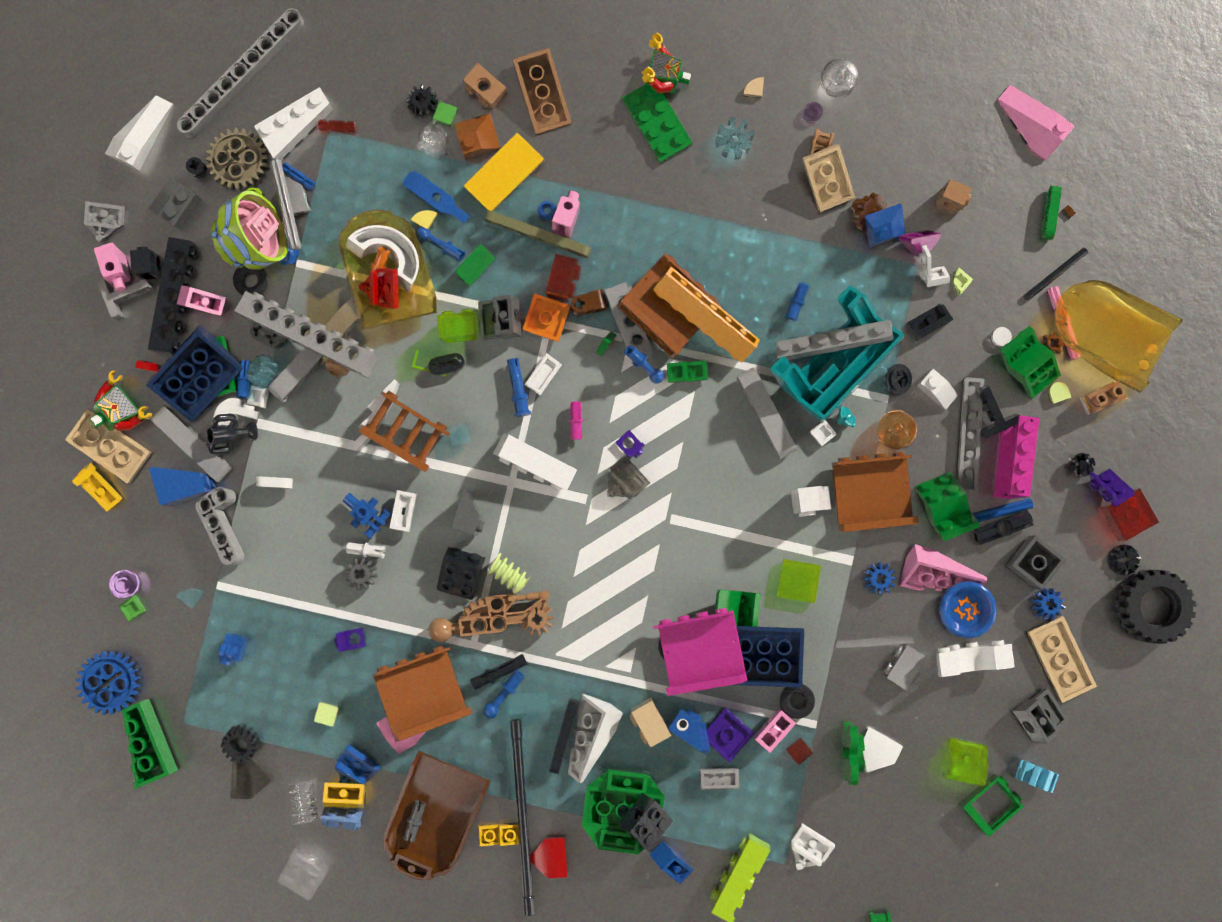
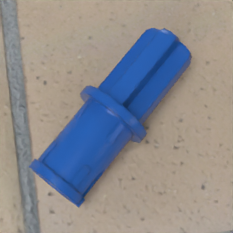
M798 284L793 298L790 299L791 304L785 316L787 319L797 321L801 307L805 305L804 299L809 289L807 284Z
M241 360L240 365L243 369L236 378V381H238L236 397L247 399L249 398V384L252 382L250 378L251 362Z

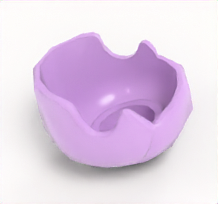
M121 570L115 572L110 577L108 586L112 595L119 599H127L133 597L138 592L140 582L136 573Z

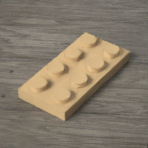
M87 409L65 440L121 480L130 484L152 452L122 431H109L104 424L96 429L93 428L89 418L93 417L95 413Z
M1059 616L1055 620L1048 621L1027 631L1061 703L1097 687L1064 616Z

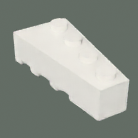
M319 87L254 127L274 160L279 159L282 161V158L288 152L290 153L295 148V145L304 139L314 127H317L333 111V108Z
M508 434L502 435L493 452L494 455L500 457V462L508 466L512 463L517 466L516 470L524 474L530 472L534 474V479L542 483L544 480L550 482V487L557 491H561V489L567 490L577 469Z

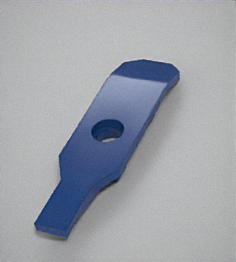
M409 172L403 180L404 186L439 212L451 214L464 224L470 217L456 206L453 197L418 172ZM435 195L440 196V200L438 202L433 200V197Z

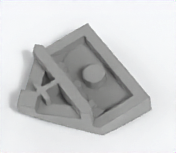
M285 176L294 216L311 212L306 197L307 191L300 183ZM276 191L270 203L283 218Z
M85 201L83 223L96 236L95 238L98 242H101L123 226L125 206Z

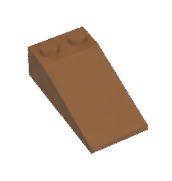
M545 48L512 59L535 134L572 123L550 49Z

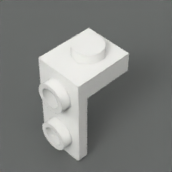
M926 245L922 246V253L919 254L922 269L919 270L920 279L924 280L927 287L950 283V276L944 266L931 268V254Z

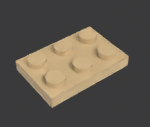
M835 144L802 158L818 211H825L855 198L840 145Z

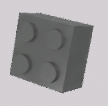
M1031 535L1025 540L1006 566L1036 590H1043L1066 559L1039 537Z

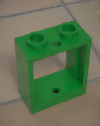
M995 774L991 775L959 803L987 837H990L1024 807L1020 802L1022 798L1015 791L1011 792L1007 787L1009 783L1006 779ZM996 784L1012 803L987 824L971 804L991 786Z

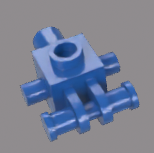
M348 493L342 500L343 503L352 509L349 514L354 517L350 523L353 527L357 528L360 523L363 526L370 525L369 529L364 532L370 539H372L376 531L379 532L381 530L379 528L381 524L384 526L386 519L391 516L385 509H383L380 516L377 515L379 511L375 506L379 501L374 497L369 502L365 499L359 501L351 493Z

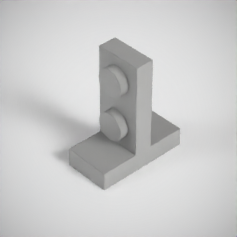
M137 279L122 292H114L112 286L106 280L97 282L111 318L117 321L124 318L119 306L120 303L154 290L150 281Z

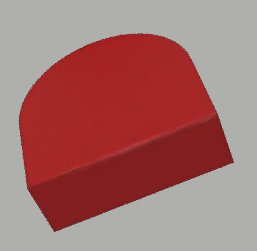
M138 360L136 361L135 368L157 371L158 364Z

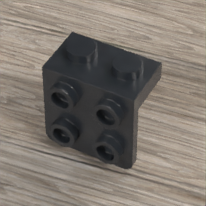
M448 547L443 557L437 590L472 600L475 596L479 575L486 557L476 553H468L459 548Z

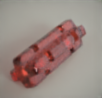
M320 119L318 128L320 131H327L328 129L334 132H345L346 130L347 132L354 133L356 123L354 121H347L345 123V121L329 120L328 122L327 120Z

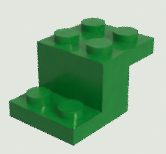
M1030 326L1021 331L1014 339L1000 349L1007 372L1024 385L1026 394L1031 399L1035 398L1061 376L1054 352L1038 341L1035 330Z
M951 472L915 486L916 492L925 504L929 522L943 541L980 527L979 521L970 511L967 493Z

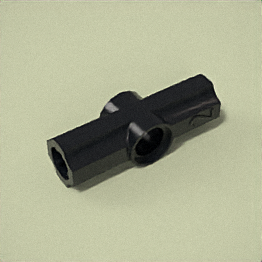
M1025 510L973 530V536L980 546L1033 526V518L1029 511ZM1002 522L1005 523L1007 527L1004 533H1002L999 529V526Z

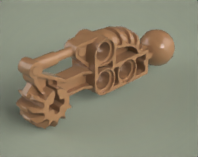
M543 590L524 595L487 596L483 600L478 598V601L474 603L471 601L467 607L463 608V615H460L459 622L451 623L445 618H436L430 623L428 632L434 641L445 642L453 634H460V637L499 633L505 631L510 624L520 623L523 630H527L530 626L532 627L530 635H533L534 630L537 629V636H541V628L545 633H548L544 626H553V624L547 622V620L554 619V616L547 617V614L552 610L547 605V599L550 597L548 591ZM494 599L502 601V607L498 610L492 608V601ZM539 600L525 611L507 613L515 601ZM535 607H537V613L539 614V617H543V621H540V625H536V622H532V618H535L536 614ZM497 618H501L504 621V626L501 629L494 627V621ZM478 620L483 621L485 624L484 629L480 632L474 627L475 622Z

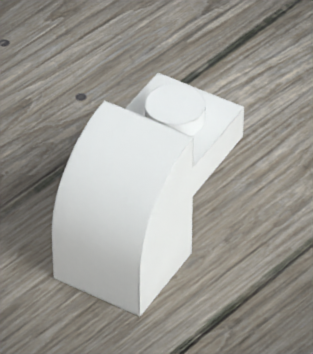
M230 398L218 405L214 417L218 414L231 413L236 416L237 422L239 415L258 420L259 412L254 411L255 407L243 404L241 399ZM231 421L219 422L218 425H229Z

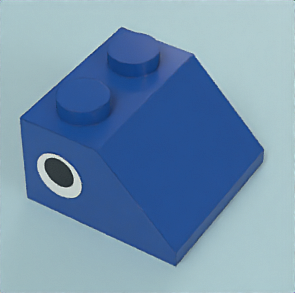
M681 709L668 730L700 752L709 754L710 745L706 725L701 721L702 716L693 710L688 709L684 711Z

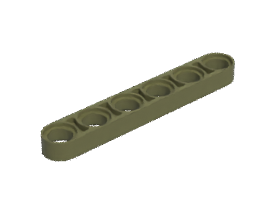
M486 210L483 218L484 221L584 258H589L592 250L591 247L490 210Z

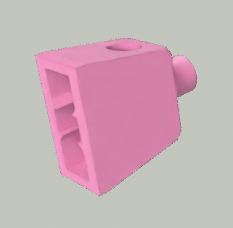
M569 191L567 197H561L552 220V233L568 239L571 238L580 208L579 194L577 192Z
M112 242L94 248L103 278L113 286L115 292L124 291L126 289L125 283L131 280L126 255Z

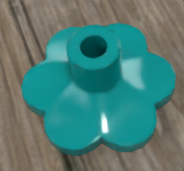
M839 407L838 424H845L852 428L855 427L856 418L851 413V410L848 407Z

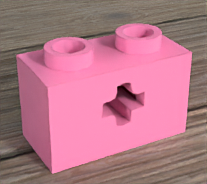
M778 708L753 737L771 753L796 723Z

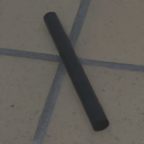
M1084 247L1029 290L1025 294L1028 300L1032 299L1087 255L1088 250Z

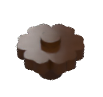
M873 192L870 196L865 195L861 199L857 198L852 203L851 210L854 213V222L857 223V228L867 232L865 216L886 209L887 203L884 202L883 196Z

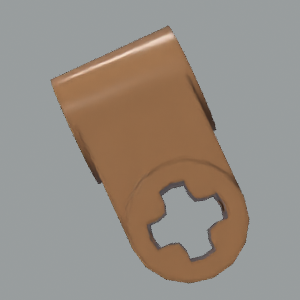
M816 128L809 155L830 147L835 133L828 134Z

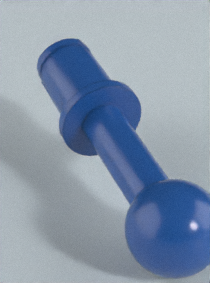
M419 227L416 230L415 236L419 241L430 242L442 249L443 255H448L458 262L464 258L465 251L452 245L451 241L446 243L431 235L430 230L424 227Z
M631 345L625 349L624 354L633 361L635 367H642L649 374V379L652 383L659 384L664 380L663 371L654 369L646 361L647 356L644 353H640Z
M515 670L510 678L502 683L504 688L495 700L484 706L483 714L486 718H495L501 703L509 693H515V689L525 678L521 672Z

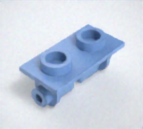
M325 807L320 818L322 820L321 825L339 828L340 822H343V829L356 831L361 829L362 822L360 820L363 811Z

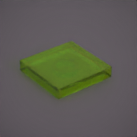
M782 559L776 597L816 603L821 565Z

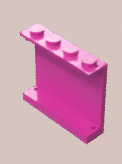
M1019 415L1018 424L1014 426L1015 428L1010 427L1000 432L992 497L1004 499L1030 497L1040 418Z
M726 608L715 610L716 614L708 615V611L696 613L697 617L689 618V615L677 617L678 621L673 622L669 618L660 620L658 625L653 626L654 629H659L670 684L666 688L667 696L734 685L747 681L733 610L727 611Z

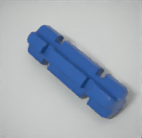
M283 163L282 168L285 175L303 185L307 190L313 189L315 182L312 179L307 178L306 175L292 168L288 163Z

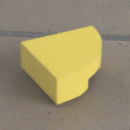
M429 210L421 211L415 214L411 221L429 229L438 214Z

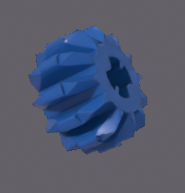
M877 562V568L871 564L870 568L872 571H864L869 575V577H863L864 581H869L865 587L870 588L872 586L870 592L873 594L876 590L878 595H882L883 590L889 593L888 586L895 587L891 580H897V577H891V574L895 572L894 569L887 571L889 565L885 564L882 568L881 562ZM877 575H883L882 583L876 582L878 579Z
M1044 588L1041 590V593L1036 592L1035 595L1038 599L1031 600L1033 603H1036L1032 610H1038L1036 616H1042L1043 620H1048L1049 618L1055 620L1056 615H1062L1060 609L1066 608L1064 605H1061L1065 598H1059L1061 592H1055L1054 588H1049V590ZM1046 601H1049V603H1051V607H1048L1046 605Z

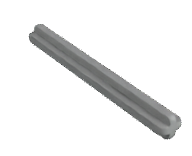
M279 159L271 160V170L291 250H298L301 248L282 164Z

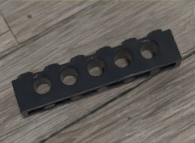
M168 237L148 350L152 352L172 355L180 346L179 335L184 327L182 318L183 314L187 311V307L178 305L177 300L181 285L191 287L189 280L194 273V266L192 264L193 259L197 256L196 244L190 240ZM180 256H184V261L178 264L177 259ZM180 274L181 279L178 282H174V277ZM177 293V299L171 301V295ZM173 311V318L168 320L167 314ZM170 330V336L164 339V332Z

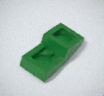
M707 361L667 363L668 383L707 381Z

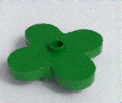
M843 721L841 729L843 746L841 748L842 777L844 781H848L849 786H857L859 773H863L865 767V760H863V751H865L863 735L858 734L857 725H852L851 721Z

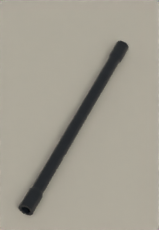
M521 719L510 720V733L513 747L523 885V913L525 916L535 915V902L531 875L522 750Z

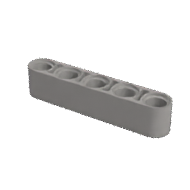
M753 367L737 375V380L777 457L781 459L797 451L796 445L756 369Z
M163 405L151 418V421L218 483L232 469L219 454H210L208 450L209 445L166 405Z

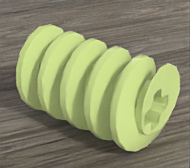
M500 553L490 565L488 575L491 576L496 573L494 579L502 578L501 585L508 582L507 589L509 590L514 587L513 594H517L524 588L531 576L525 579L526 572L524 571L519 574L520 567L513 570L514 563L512 562L507 565L508 558L500 560Z

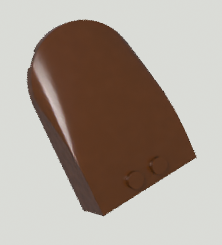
M418 751L411 764L383 836L384 851L387 852L390 863L402 874L417 880H432L434 877L447 874L455 866L491 781ZM419 800V807L421 801L426 803L421 818L423 822L418 828L415 842H410V836L408 841L403 839L408 824L407 818L411 815L414 801Z

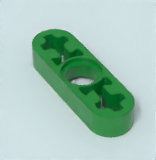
M1050 185L1041 233L1042 239L1053 240L1055 236L1062 193L1061 186Z

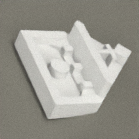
M868 727L863 735L865 773L895 764L903 748L900 744Z
M801 823L791 839L797 870L815 865L822 866V863L826 861L835 847L833 842Z

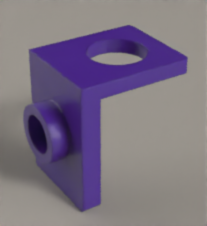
M630 430L615 442L629 459L633 457L637 459L644 452L645 444L641 443ZM628 437L634 441V446L630 449L623 446V440Z
M363 628L338 632L336 637H334L335 646L339 652L366 647ZM353 633H357L360 636V642L356 645L352 644L349 640L350 635Z

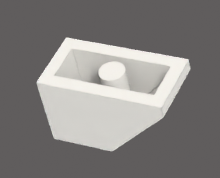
M934 369L929 370L916 385L944 410L958 396L950 383Z

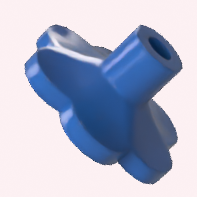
M289 246L286 256L280 260V263L282 265H287L288 263L291 265L295 264L296 258L300 255L299 250H291Z

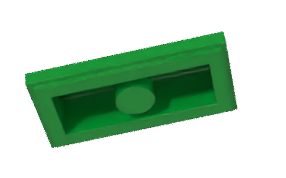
M480 244L457 268L455 273L467 285L471 286L496 258Z

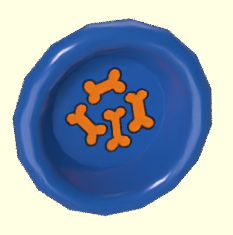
M965 581L948 588L941 598L939 612L941 621L949 632L957 637L970 639L988 632L995 622L997 607L990 590L980 583Z

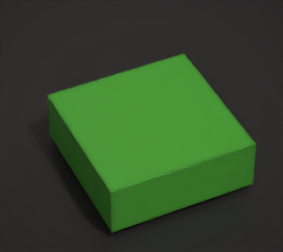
M439 101L433 120L452 126L458 109L455 106Z
M137 595L118 605L128 622L146 612Z

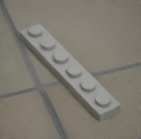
M890 320L778 341L777 359L779 360L782 356H785L787 360L891 341L893 340L892 323Z
M968 377L963 379L957 481L966 493H977L983 404L978 394H980L979 388L984 386V379Z

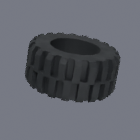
M1149 569L1138 571V574L1128 576L1129 580H1124L1121 583L1123 588L1122 590H1117L1116 596H1119L1118 601H1114V606L1118 607L1115 615L1116 618L1121 619L1119 624L1121 628L1127 629L1126 633L1147 643L1167 644V642L1178 640V636L1183 637L1187 633L1185 629L1191 628L1193 625L1190 622L1191 618L1196 617L1193 607H1197L1196 601L1192 600L1194 593L1192 590L1187 589L1189 584L1185 580H1180L1179 575L1172 574L1166 570ZM1152 588L1162 590L1169 601L1168 615L1157 625L1149 624L1141 613V600L1144 594Z

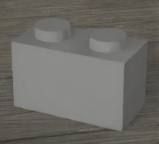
M903 644V646H899L895 651L894 656L896 657L893 662H889L886 665L883 677L907 691L927 657L910 646Z

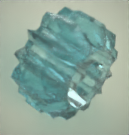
M257 355L255 360H251V364L248 366L249 370L246 372L248 375L247 379L257 387H268L270 382H273L274 377L277 376L278 363L268 355Z

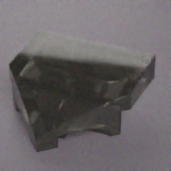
M626 455L609 468L607 473V497L618 496L631 499L636 497L650 484L648 479Z
M237 759L233 762L230 799H251L271 782L269 777L253 759L247 760L245 763H243V760L241 763H237Z

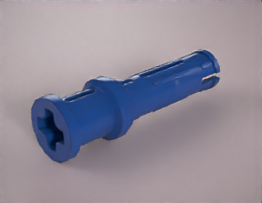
M519 358L508 359L507 364L513 390L511 400L514 402L516 411L514 416L524 417L531 415L527 403L528 395L523 387Z

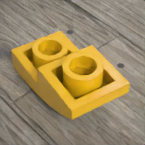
M518 824L478 825L479 846L519 844Z

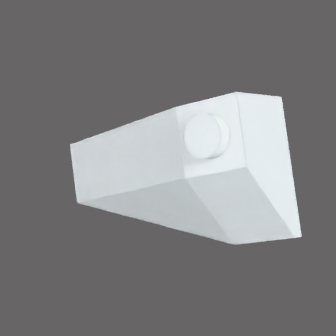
M155 96L113 137L105 155L140 171L174 104Z
M582 694L576 710L575 718L578 719L577 729L573 730L575 744L574 748L571 749L568 774L579 783L584 781L616 732L623 714L612 704L586 694Z

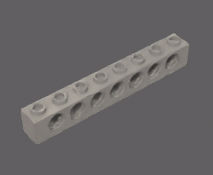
M245 291L235 309V312L241 317L367 379L369 378L379 360L374 354L375 350L366 345L362 348L358 346L359 343L349 337L346 340L342 338V334L335 330L329 332L326 330V326L318 322L313 324L310 322L311 319L302 314L298 317L294 315L295 312L287 307L282 309L277 302L271 299L267 302L263 300L264 297L256 292L251 294ZM326 337V340L320 344L321 340ZM342 345V348L336 352L337 348ZM358 353V356L352 359L353 355Z

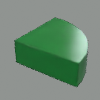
M612 331L609 332L599 345L596 353L602 357L617 335Z

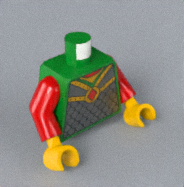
M659 33L652 35L649 46L651 48L656 47V49L653 51L650 67L642 71L644 75L642 81L646 83L645 89L655 90L659 94L673 93L676 90L677 83L689 84L691 74L680 71L682 61L671 55L664 45L661 44L663 41L662 36Z
M115 370L109 373L108 377L110 380H106L98 390L94 399L93 412L95 415L89 418V422L95 429L104 424L109 431L132 430L143 421V418L150 419L152 413L144 416V412L149 408L143 406L138 410L119 385H114L115 382L122 380V375H119L114 380L113 375L117 372Z

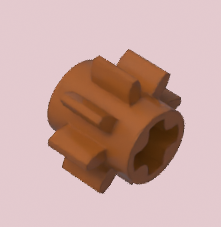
M1052 332L1050 337L1047 334L1042 336L1044 341L1041 344L1057 354L1062 352L1060 347L1065 345L1061 340L1062 335L1058 337L1055 336V332Z

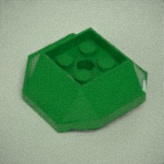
M608 769L587 784L582 827L599 850L636 855L644 850L637 841L618 825L625 815L620 814L618 808L621 805H626L630 809L642 793L654 799L664 808L665 795L648 774Z

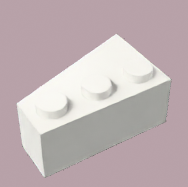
M828 486L798 488L791 491L793 513H799V517L816 515V511L832 509Z

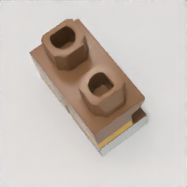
M1115 381L1080 397V400L1087 415L1127 397L1119 381Z

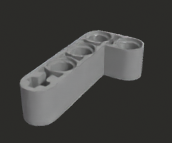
M218 487L200 497L196 501L195 507L221 562L225 565L237 566L244 561V552L223 511L235 502L236 494L231 489ZM223 493L226 495L224 500H222ZM209 502L210 506H209V509L207 510V509H206V505H207V503ZM217 519L218 524H217V526L215 527V526H214V521ZM223 536L226 537V541L224 544L222 542Z

